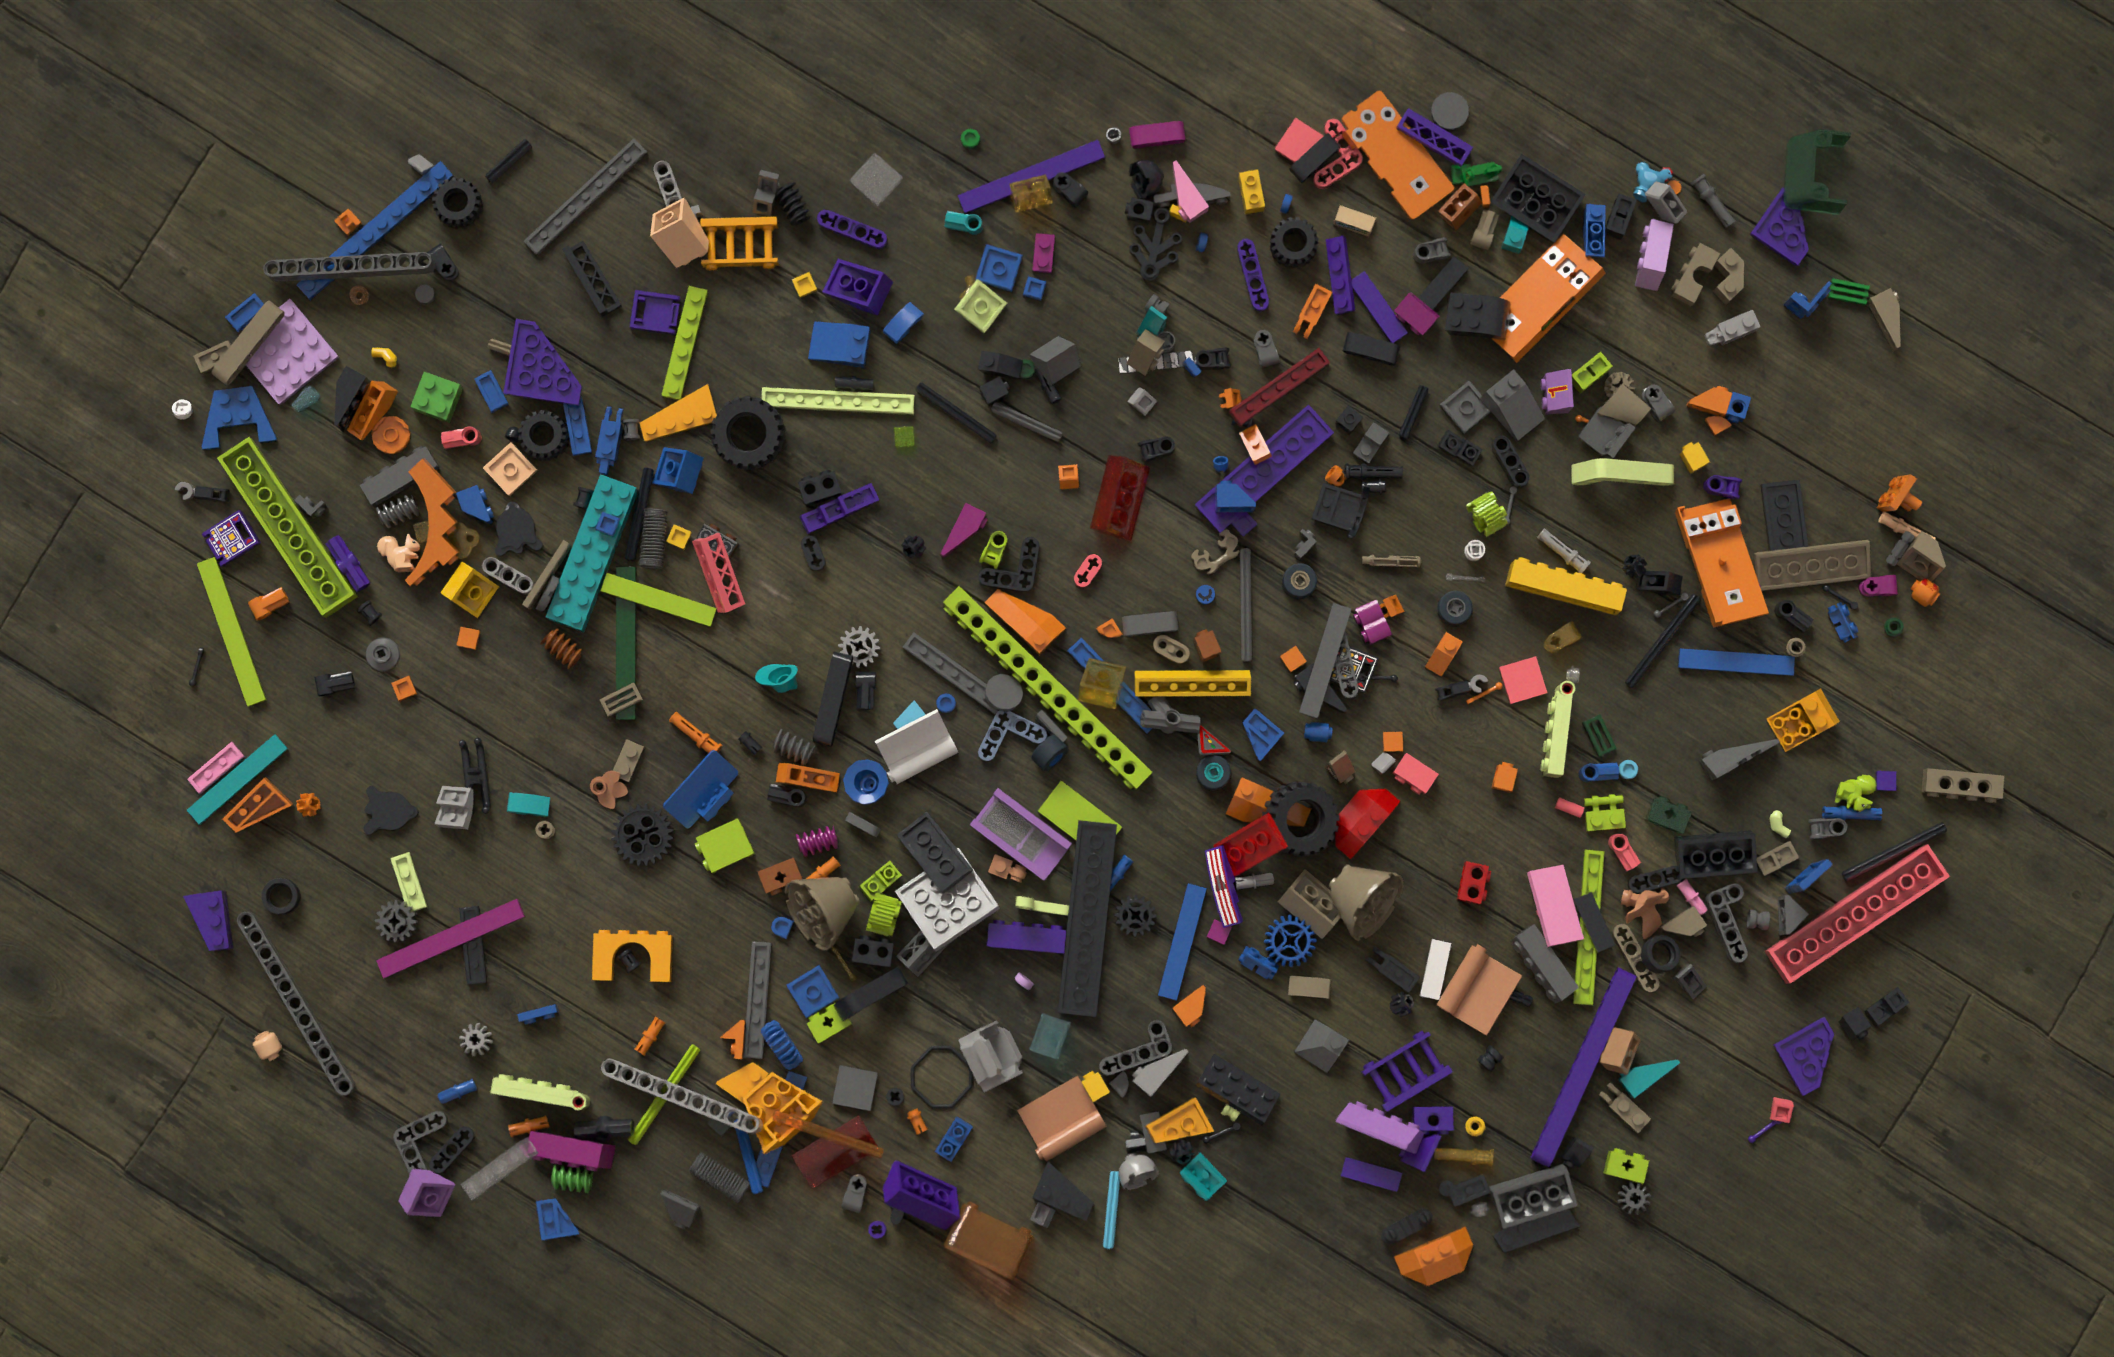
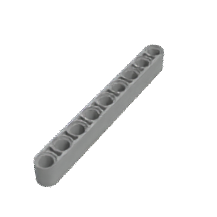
M606 1059L601 1065V1071L608 1077L745 1132L758 1134L763 1128L761 1119L616 1060ZM614 1063L615 1071L609 1073L608 1067ZM632 1070L633 1077L627 1081L626 1073ZM649 1077L651 1081L650 1085L648 1087H644L643 1081L645 1078ZM667 1084L668 1091L662 1095L661 1087ZM684 1091L686 1097L683 1101L680 1102L678 1100V1095L680 1092ZM702 1098L703 1106L697 1109L696 1101ZM719 1105L721 1107V1112L719 1115L715 1116L713 1114L714 1107ZM737 1112L739 1118L735 1123H732L731 1115ZM751 1120L756 1121V1127L753 1130H750L748 1127Z

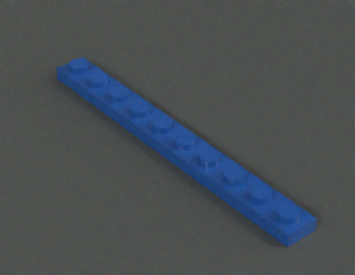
M440 161L329 257L365 254L434 194L435 189H439L438 185L440 183L443 185L445 184L444 180L448 179L450 181L454 176ZM335 265L328 266L327 271H332ZM334 279L301 280L297 286L311 300Z

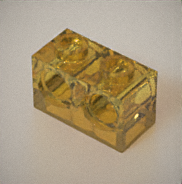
M1046 174L1009 184L1011 199L1016 212L1053 203L1051 187Z

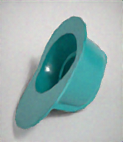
M770 664L759 669L755 679L757 683L771 686L775 691L783 693L797 689L796 674L798 669L795 665Z

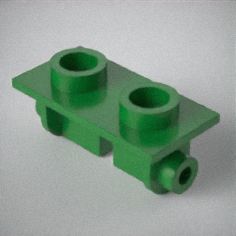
M1495 162L1461 168L1464 183L1469 187L1499 180L1498 175L1502 172V167L1495 164Z

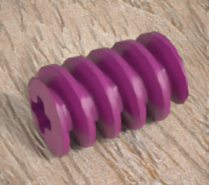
M834 825L832 831L826 826L825 833L818 828L817 835L811 830L809 837L803 832L802 839L796 834L800 853L802 852L805 857H808V851L815 855L816 848L820 853H823V847L830 851L831 845L838 849Z

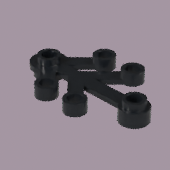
M1159 208L1154 213L1156 227L1152 242L1146 235L1145 228L1142 225L1135 226L1133 231L1134 235L1140 238L1150 254L1147 261L1141 252L1140 245L1137 243H1133L1129 249L1130 253L1141 264V276L1147 281L1155 280L1159 275L1160 269L1169 263H1176L1178 260V254L1175 251H1170L1167 257L1156 262L1157 255L1173 245H1179L1182 241V236L1179 233H1174L1171 235V238L1160 244L1163 226L1169 220V212L1165 208ZM1158 215H1165V219L1160 220L1158 218ZM1136 229H1142V234H1137ZM1178 236L1180 240L1178 242H1174L1173 237ZM1132 247H1138L1139 251L1133 252ZM1169 255H1175L1176 259L1170 260ZM1147 269H1152V270H1153V274H1151V275L1147 274V273H1146V270H1147Z

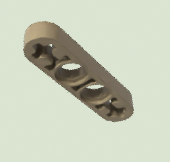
M1625 924L1616 925L1612 935L1631 970L1636 975L1640 986L1646 992L1656 991L1659 987V980L1656 974L1647 968L1643 972H1638L1635 968L1636 963L1642 961L1641 947L1632 931ZM1618 928L1625 929L1626 933L1624 935L1626 939L1631 938L1632 941L1622 945L1621 942L1625 940L1622 936H1617ZM1633 944L1636 947L1634 955L1627 954V945ZM1650 972L1651 975H1647L1649 980L1655 981L1653 984L1654 988L1646 987L1645 984L1648 982L1645 977L1641 979L1640 975Z

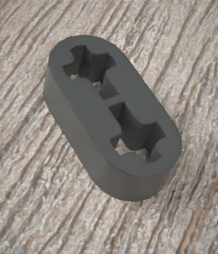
M851 812L848 813L845 819L846 822L876 838L881 831L877 826Z

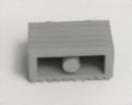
M1656 181L1645 192V196L1649 199L1648 201L1654 206L1662 220L1678 223L1687 213V210L1670 185Z

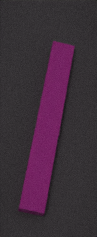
M515 899L376 961L383 978H387L525 917L519 900Z

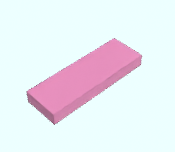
M231 742L187 780L201 794L245 756Z

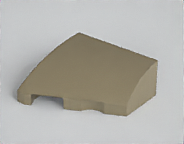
M1621 384L1597 414L1601 417L1603 415L1609 416L1615 421H1624L1627 424L1630 423L1636 426L1651 408L1624 384Z

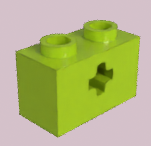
M833 1004L826 1007L827 1012L822 1015L818 1012L809 1017L810 1022L806 1023L818 1044L852 1025L850 1019L842 1022ZM826 1017L829 1019L833 1018L832 1027L824 1026L823 1023L826 1022Z
M1614 1148V1152L1608 1151L1604 1174L1644 1183L1649 1161L1644 1159V1155L1633 1153V1156L1625 1155V1150ZM1628 1160V1163L1631 1164V1168H1627L1625 1171V1167L1622 1166V1163L1627 1162Z

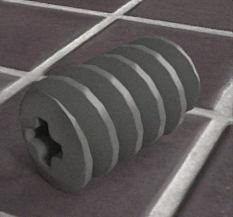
M411 494L412 499L405 495L404 502L398 498L397 505L390 501V508L383 504V511L376 507V512L382 525L391 528V522L394 525H398V519L401 522H405V516L411 520L413 518L412 513L418 517L420 515L419 508L413 495Z
M780 729L773 743V752L777 753L781 749V756L788 753V759L795 756L794 762L797 763L801 760V765L805 766L809 762L816 745L810 749V742L804 746L803 739H801L797 743L795 735L789 739L790 733L787 732L783 736V729Z

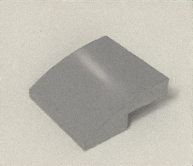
M442 786L436 802L441 807L435 825L444 828L468 830L473 810V789Z

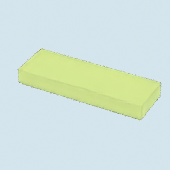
M410 852L391 858L403 899L407 902L406 907L413 906L411 912L427 908Z

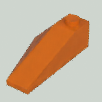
M999 589L985 601V604L1039 656L1066 629L1052 614Z
M1241 778L1226 815L1243 822H1253L1262 817L1263 812L1267 811V807L1264 805L1266 801H1271L1270 795L1274 791ZM1297 802L1293 804L1287 814V826L1304 827L1311 809Z

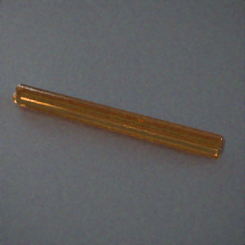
M780 1111L774 1112L773 1121L879 1159L883 1155L884 1149Z

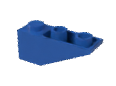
M1586 204L1583 214L1585 256L1605 257V205Z

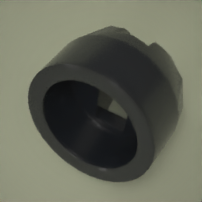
M515 426L508 428L505 438L512 442H519V428Z

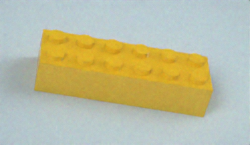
M1525 558L1515 559L1510 564L1505 584L1507 587L1612 615H1617L1622 611L1627 591L1626 588H1622V584L1615 582L1607 584L1604 583L1603 579L1593 577V580L1585 578L1586 575L1577 572L1574 575L1569 574L1563 568L1556 567L1555 570L1550 569L1544 563L1531 564L1529 563L1530 560Z

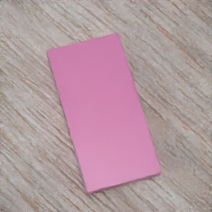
M1564 865L1527 872L1547 947L1583 940Z

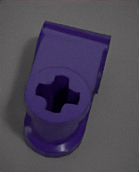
M1713 475L1706 479L1703 488L1710 495L1722 496L1728 499H1740L1738 493L1742 479ZM1711 480L1717 482V484H1718V488H1717V489H1712V488H1711V486H1710V481H1711Z

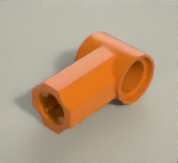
M281 587L265 596L252 599L248 602V605L258 621L272 614V611L290 603Z

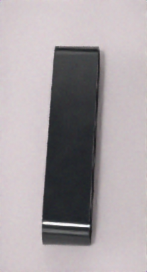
M833 652L813 734V743L829 747L833 745L853 663L852 655Z

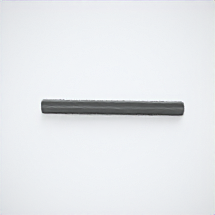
M1242 548L1240 550L1241 660L1243 662H1250L1252 660L1251 550L1249 548Z

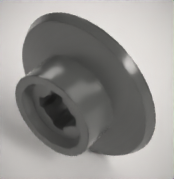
M377 638L366 649L367 663L377 671L391 670L397 665L400 658L398 645L389 638ZM384 650L386 655L380 658L378 652Z

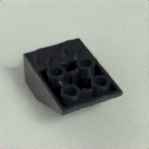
M348 366L344 368L336 382L334 425L342 432L348 429L371 383L366 376Z

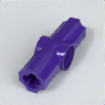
M338 535L330 539L326 546L335 558L338 568L344 576H347L356 592L368 587L371 582L361 569L360 562L354 553L350 552L341 536Z

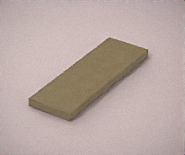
M1869 540L1754 553L1755 573L1761 585V591L1871 578Z

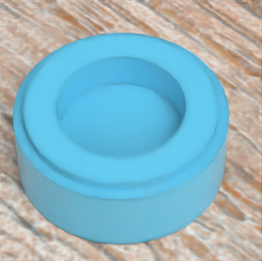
M1625 760L1619 765V775L1623 779H1632L1638 773V766L1632 760Z

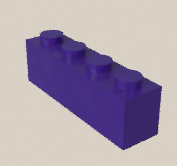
M993 920V923H989L987 947L1064 954L1066 930H1062L1063 926L1051 925V929L1043 928V924L1032 923V927H1026L1022 922H1013L1012 925H1005V921Z

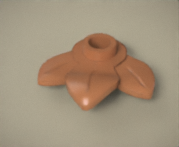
M608 771L602 777H595L590 783V789L593 794L598 796L599 803L610 809L615 808V798L623 797L628 793L627 787L618 781L620 773L616 771ZM597 783H602L603 788L599 789Z

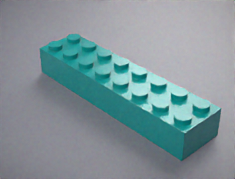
M600 474L546 614L548 620L583 633L585 632L606 573L638 494L636 487ZM602 512L621 519L614 537L595 530Z

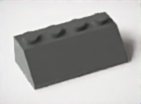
M1563 1164L1489 1186L1503 1229L1578 1206L1568 1170Z

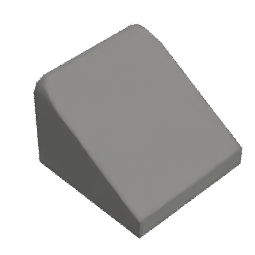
M416 155L408 160L410 166L423 176L433 168V165L421 155Z
M1140 387L1128 400V403L1144 416L1157 402L1145 389Z
M1383 752L1371 765L1381 775L1395 762V759L1386 752Z

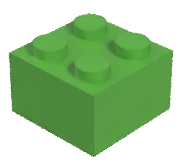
M424 372L411 408L416 412L450 423L463 387L458 383Z

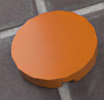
M396 416L381 418L372 429L374 445L385 454L399 453L410 442L411 434L409 427L402 419Z

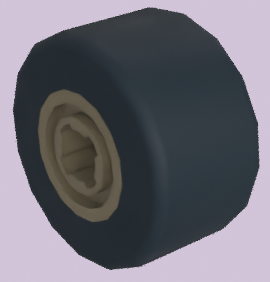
M1294 564L1283 575V589L1291 598L1304 599L1310 596L1316 588V573L1306 564Z

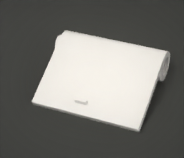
M937 709L875 741L890 770L887 774L891 782L896 781L897 784L959 753Z

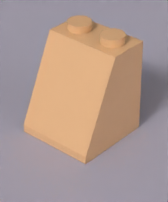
M685 198L653 214L650 236L676 268L687 265L691 260L702 257L708 252L709 240Z

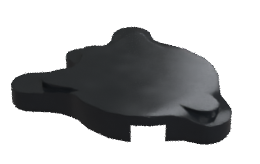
M509 502L505 511L497 520L496 528L499 540L495 553L498 556H503L508 551L521 554L524 545H528L536 551L541 550L543 543L536 537L533 518L527 511L520 508L518 503Z
M374 786L367 788L366 793L370 801L364 811L367 814H371L372 819L364 826L366 834H373L379 829H400L406 822L418 815V809L411 805L403 795L396 792H381Z

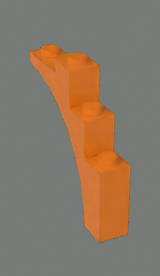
M425 458L421 459L408 471L424 496L429 521L427 544L416 568L405 579L409 586L414 583L416 586L425 579L423 575L427 571L431 573L439 566L438 561L443 566L447 563L449 565L453 564L458 559L456 555L459 553V550L445 536V534L449 536L456 529L454 525L458 521L443 506V504L447 506L455 499L453 495L456 491Z

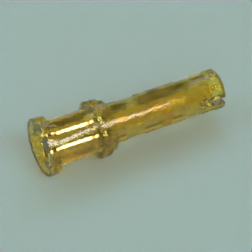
M1436 1147L1434 1160L1471 1162L1472 1165L1487 1164L1489 1167H1492L1494 1150L1484 1151L1477 1150V1148L1461 1150Z

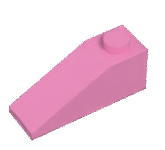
M1174 161L1172 167L1178 207L1180 209L1178 213L1184 221L1187 219L1191 223L1207 212L1209 206L1179 163Z

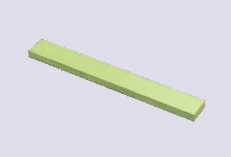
M762 387V400L768 402L774 408L914 415V395Z

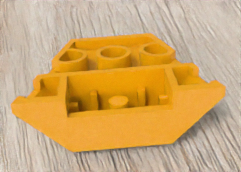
M773 1072L743 1097L748 1114L760 1118L763 1123L762 1130L756 1135L759 1138L764 1154L785 1145L814 1119L823 1103ZM752 1120L754 1127H756V1121Z

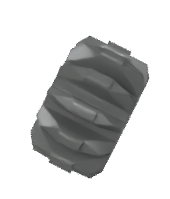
M1629 1182V1189L1623 1185L1622 1189L1625 1192H1618V1195L1623 1196V1199H1618L1617 1202L1624 1203L1621 1209L1625 1210L1628 1208V1214H1631L1634 1209L1635 1214L1639 1215V1208L1642 1211H1646L1643 1204L1650 1205V1202L1646 1201L1645 1198L1651 1195L1650 1193L1644 1194L1647 1187L1644 1186L1640 1189L1641 1183L1637 1182L1634 1187L1633 1182ZM1632 1193L1638 1196V1200H1635L1637 1201L1636 1203L1630 1201Z

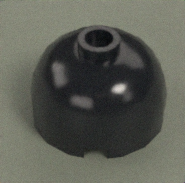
M1140 160L1131 163L1129 167V177L1132 176L1134 183H1131V186L1139 198L1145 199L1160 191L1164 173L1157 164L1149 160Z

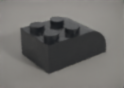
M1450 293L1445 330L1449 335L1505 340L1511 302L1493 296Z

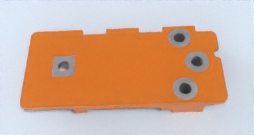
M1377 91L1359 104L1357 111L1351 110L1342 117V122L1347 127L1342 136L1352 150L1355 148L1358 150L1361 147L1370 159L1367 163L1380 180L1383 178L1393 190L1391 192L1392 196L1407 216L1414 220L1454 190V186L1420 142L1396 129L1402 117L1383 92ZM1368 114L1371 119L1369 121L1366 120L1364 115ZM1404 122L1402 126L1406 127L1407 129H1410L1408 125ZM1420 182L1422 188H1417L1416 183Z

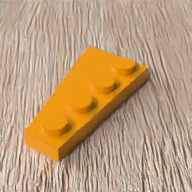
M708 384L640 422L644 441L648 442L711 424L717 414Z

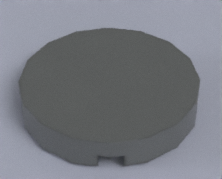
M1446 92L1439 95L1431 107V116L1434 123L1444 130L1460 128L1466 122L1469 115V107L1466 100L1454 92Z
M553 575L549 580L536 610L543 612L547 607L559 583V578Z
M1006 674L993 676L985 687L987 703L993 709L1003 710V712L1014 710L1020 704L1023 697V689L1020 683L1014 677Z

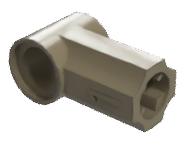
M1483 210L1470 245L1489 250L1498 214L1490 210Z

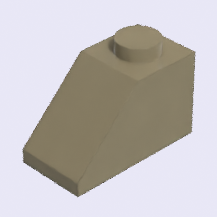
M1692 906L1661 926L1660 930L1688 937L1692 935L1697 937L1704 932L1703 928L1707 924L1695 906Z

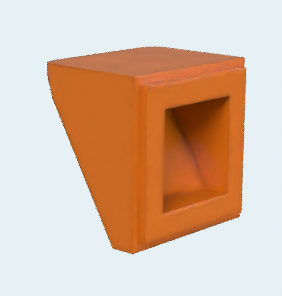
M1077 465L1058 466L1060 489L1079 488Z

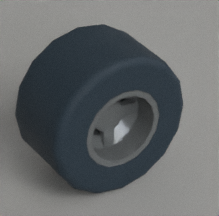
M1457 590L1446 593L1438 602L1437 607L1438 616L1441 621L1450 626L1462 625L1470 618L1473 611L1472 601L1469 596Z

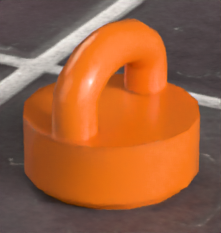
M1337 465L1333 466L1326 474L1325 480L1329 484L1341 486L1345 480L1342 473L1343 470Z

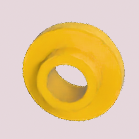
M1471 1117L1467 1120L1465 1128L1471 1136H1479L1484 1132L1485 1124L1481 1118ZM1473 1123L1478 1124L1477 1130L1472 1129L1471 1125Z

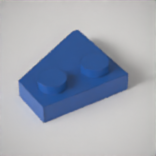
M1254 709L1242 723L1259 761L1264 758L1284 734L1282 730L1257 709Z

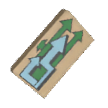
M1340 205L1333 225L1369 237L1376 218Z

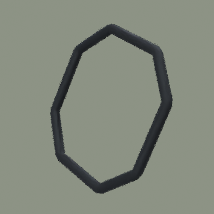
M952 1046L929 1047L910 1068L911 1089L931 1108L954 1107L973 1086V1073L969 1067V1086L952 1104H932L915 1087L914 1068L931 1050L950 1049L969 1067L966 1059Z

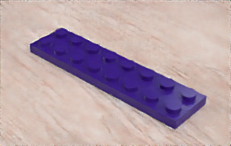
M1308 404L1265 442L1272 457L1255 465L1251 456H1249L1222 481H1232V484H1237L1253 501L1257 502L1332 436L1334 432ZM1215 486L1195 504V507L1221 533L1244 512H1216Z

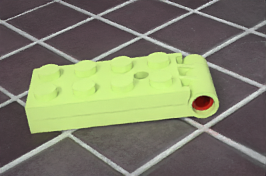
M1564 681L1555 689V696L1552 697L1551 703H1548L1547 714H1550V720L1546 722L1545 733H1548V738L1543 744V752H1546V755L1541 762V771H1544L1543 776L1559 778L1564 774L1572 696L1575 692V685L1571 681Z
M499 1074V1078H493L491 1093L569 1106L575 1110H584L590 1105V1098L587 1095L570 1090L571 1086L557 1084L556 1087H551L552 1083L538 1081L537 1084H534L532 1079L518 1078V1081L513 1080V1076ZM579 1099H582V1105H579Z

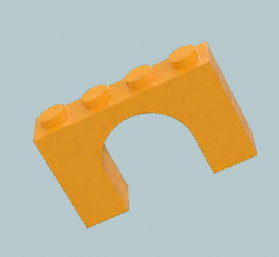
M599 930V934L594 933L592 980L614 981V959L617 951L625 944L639 943L650 954V981L671 982L673 936L668 935V931H657V935H649V931H637V934H630L628 930H618V934H610V930Z

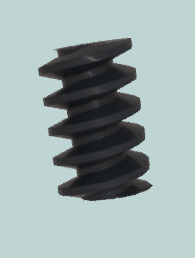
M796 182L782 186L776 193V198L780 199L779 204L783 206L782 210L787 212L786 218L790 219L789 224L791 226L799 225L812 217L806 216L810 211L809 209L803 210L806 202H799L803 196H796L800 191L799 189H793Z

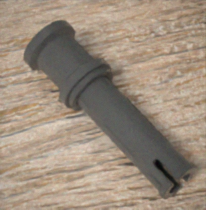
M1703 174L1690 184L1695 186L1700 193V198L1707 201L1725 228L1735 222V219H1733L1717 197L1715 188L1711 187L1705 179L1706 175Z

